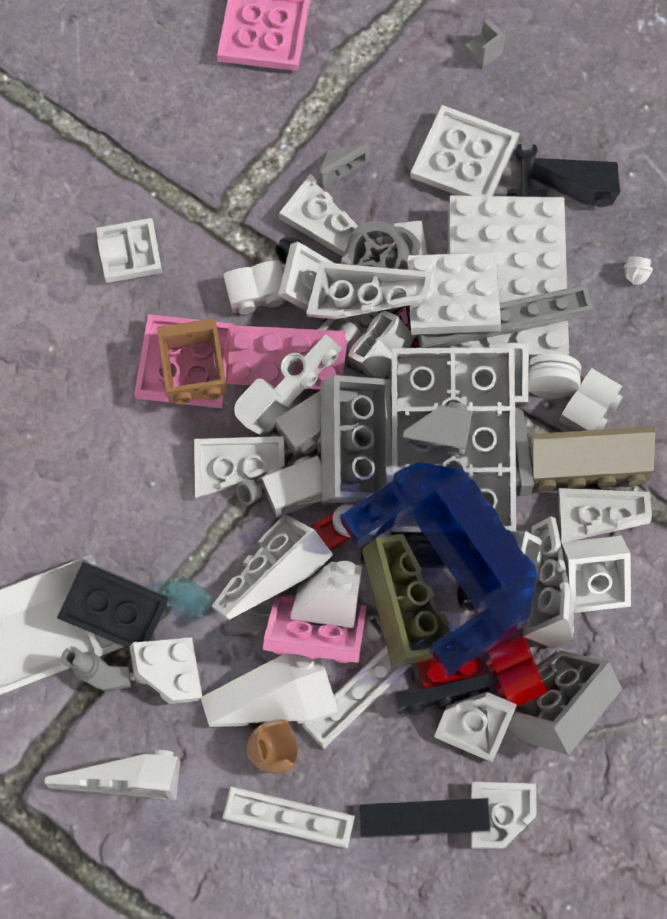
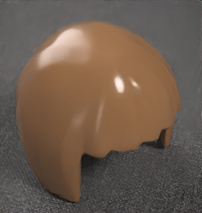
M287 720L268 721L252 732L246 750L247 756L254 766L263 772L271 774H281L296 766L298 744Z

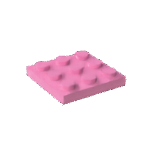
M228 0L217 53L218 61L298 71L310 0Z
M148 314L134 392L135 399L169 402L165 387L157 327L199 320ZM216 322L227 383L230 325L234 324ZM212 342L169 348L174 387L218 380ZM225 395L214 400L194 399L187 403V405L223 409Z
M282 593L275 595L264 636L263 650L281 655L287 653L303 655L310 659H333L340 663L359 662L367 605L357 604L354 627L350 628L291 620L296 595Z

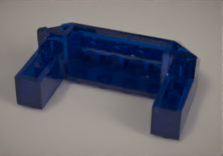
M417 462L393 473L392 482L342 513L341 524L359 549L408 516H411L479 613L430 646L431 655L446 677L449 678L526 626L530 618L537 572L531 559L524 555L518 547L514 535L508 529L506 530L496 510L485 501L478 485L467 476L464 470Z

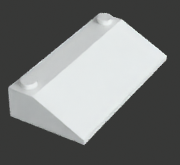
M93 555L0 589V695L70 668L62 663L61 656L66 648L70 650L71 646L78 648L83 653L90 651L98 656L124 647L57 619L58 612L82 561L85 560L96 565Z

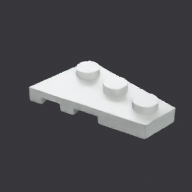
M311 174L279 212L280 220L342 257L351 233L358 227L345 211H341L335 205L327 191L324 192L317 185V180Z

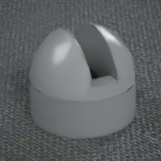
M245 480L237 484L236 494L240 502L248 506L260 499L262 487L257 485L255 480Z
M379 615L369 616L365 620L364 634L372 641H380L384 638L383 630L378 634L371 621L375 620L382 630Z

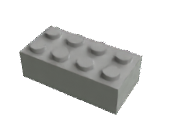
M333 375L321 382L322 502L380 505L393 500L390 379Z

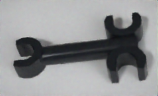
M521 144L517 145L515 156L521 162V192L517 189H509L506 196H547V191L541 189L532 193V179L528 177V171L537 155L536 144H532L531 153L529 154L522 152Z

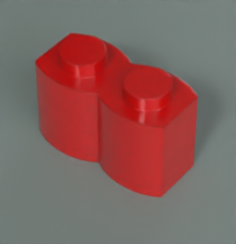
M522 633L488 648L490 659H487L486 663L492 676H498L500 683L495 684L500 698L517 704L516 707L548 693Z

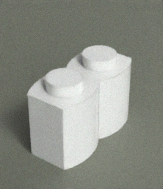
M279 260L263 262L252 267L238 268L223 274L232 313L250 314L260 306L274 308L286 301L278 296L283 277Z
M383 310L372 320L367 332L354 343L348 356L366 376L384 379L392 371V348H409L413 342L414 335H411L410 330L396 315Z
M591 368L582 381L580 389L576 391L561 414L559 422L574 431L603 430L608 422L604 418L609 409L614 412L623 399V396L619 395L622 386Z

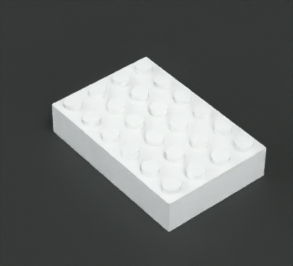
M450 196L448 206V254L496 252L500 303L567 289L564 197ZM568 320L448 346V348L489 347V345L498 342L529 343V360L537 355L547 353L569 356Z
M514 347L392 348L393 533L516 532ZM449 402H457L467 405V410L473 411L464 454L404 443L403 441L404 430L441 405L448 406Z

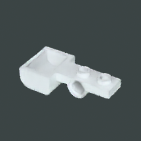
M325 334L305 357L299 353L288 354L281 363V371L285 378L276 388L263 379L255 380L236 401L234 407L236 417L248 429L263 437H267L276 427L275 419L295 407L292 403L304 389L310 388L317 381L318 374L325 366L329 367L337 360L338 353L342 348ZM303 363L302 372L294 376L293 370L295 366Z

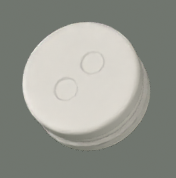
M558 353L541 354L531 358L528 363V391L536 396L551 399L573 396L581 387L580 362L571 356Z

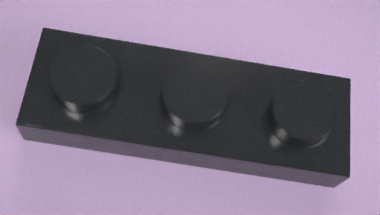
M487 674L398 695L395 699L398 714L406 713L407 717L424 713V708L436 706L437 709H445L447 705L455 703L454 701L468 699L489 692L491 683Z

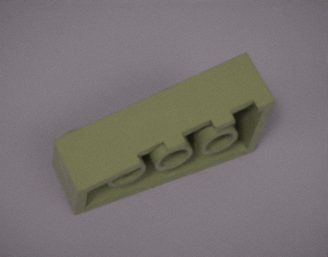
M404 534L377 537L362 549L392 668L450 656L463 649L458 638L454 639L448 628L450 623L445 613L441 614L433 599L435 594L431 586H427L420 574L422 569Z

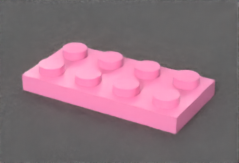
M230 325L227 384L252 385L255 380L263 379L273 387H277L285 378L281 371L282 360L291 353H299L305 357L327 334L342 349L338 353L337 360L331 366H325L318 374L317 381L308 388L321 389V382L333 375L345 376L348 331ZM303 363L295 366L293 370L294 376L302 372Z

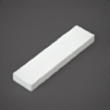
M385 646L333 695L338 714L311 723H305L302 725L303 729L325 749L413 664L392 668L388 649Z
M230 787L222 818L231 822L348 849L355 816Z

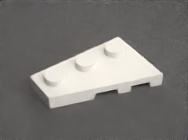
M284 436L194 439L195 499L197 500L236 486L245 480H252L266 475L268 471L274 468H285Z
M559 488L558 491L561 544L649 524L652 518L650 492Z

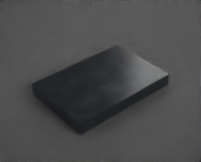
M83 560L58 612L57 619L130 649L129 646L133 642L150 641L169 597Z

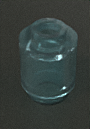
M184 576L179 580L174 579L166 592V595L169 596V604L192 617L198 616L203 618L214 601V596L209 594V590Z

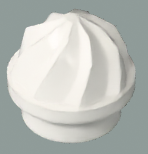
M628 257L627 264H624L626 278L634 285L646 282L653 271V268L650 267L651 260L643 257Z

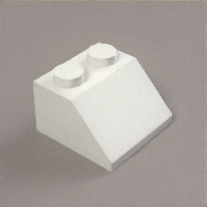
M622 536L577 540L561 544L574 613L631 607L630 551Z
M350 561L330 562L300 583L292 609L291 620L353 628L362 566L355 565Z

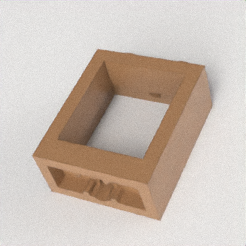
M216 318L157 327L169 403L182 405L190 403L194 399L214 400L228 394ZM212 342L218 380L174 387L169 348Z

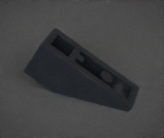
M535 158L528 171L529 178L585 205H595L596 207L612 206L620 193L618 162Z

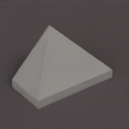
M365 143L329 150L320 169V185L325 188L370 161V146Z

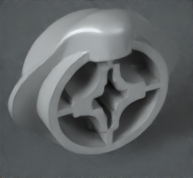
M382 221L365 222L351 233L341 264L408 270V256L419 255L420 241L406 228L393 226ZM383 236H391L395 242L382 245L376 239Z

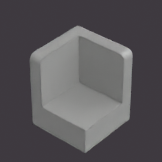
M487 18L483 21L481 34L467 43L464 51L483 69L503 54L506 35Z

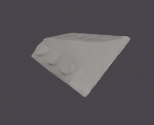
M560 651L538 668L548 693L516 707L507 730L522 742L569 755L621 692L622 687L609 661Z

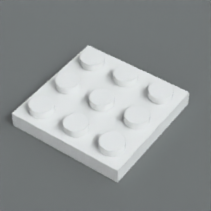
M442 105L411 170L410 178L457 196H493L517 144L520 133Z
M496 252L408 256V270L433 272L434 274L428 301L410 305L411 335L501 331Z

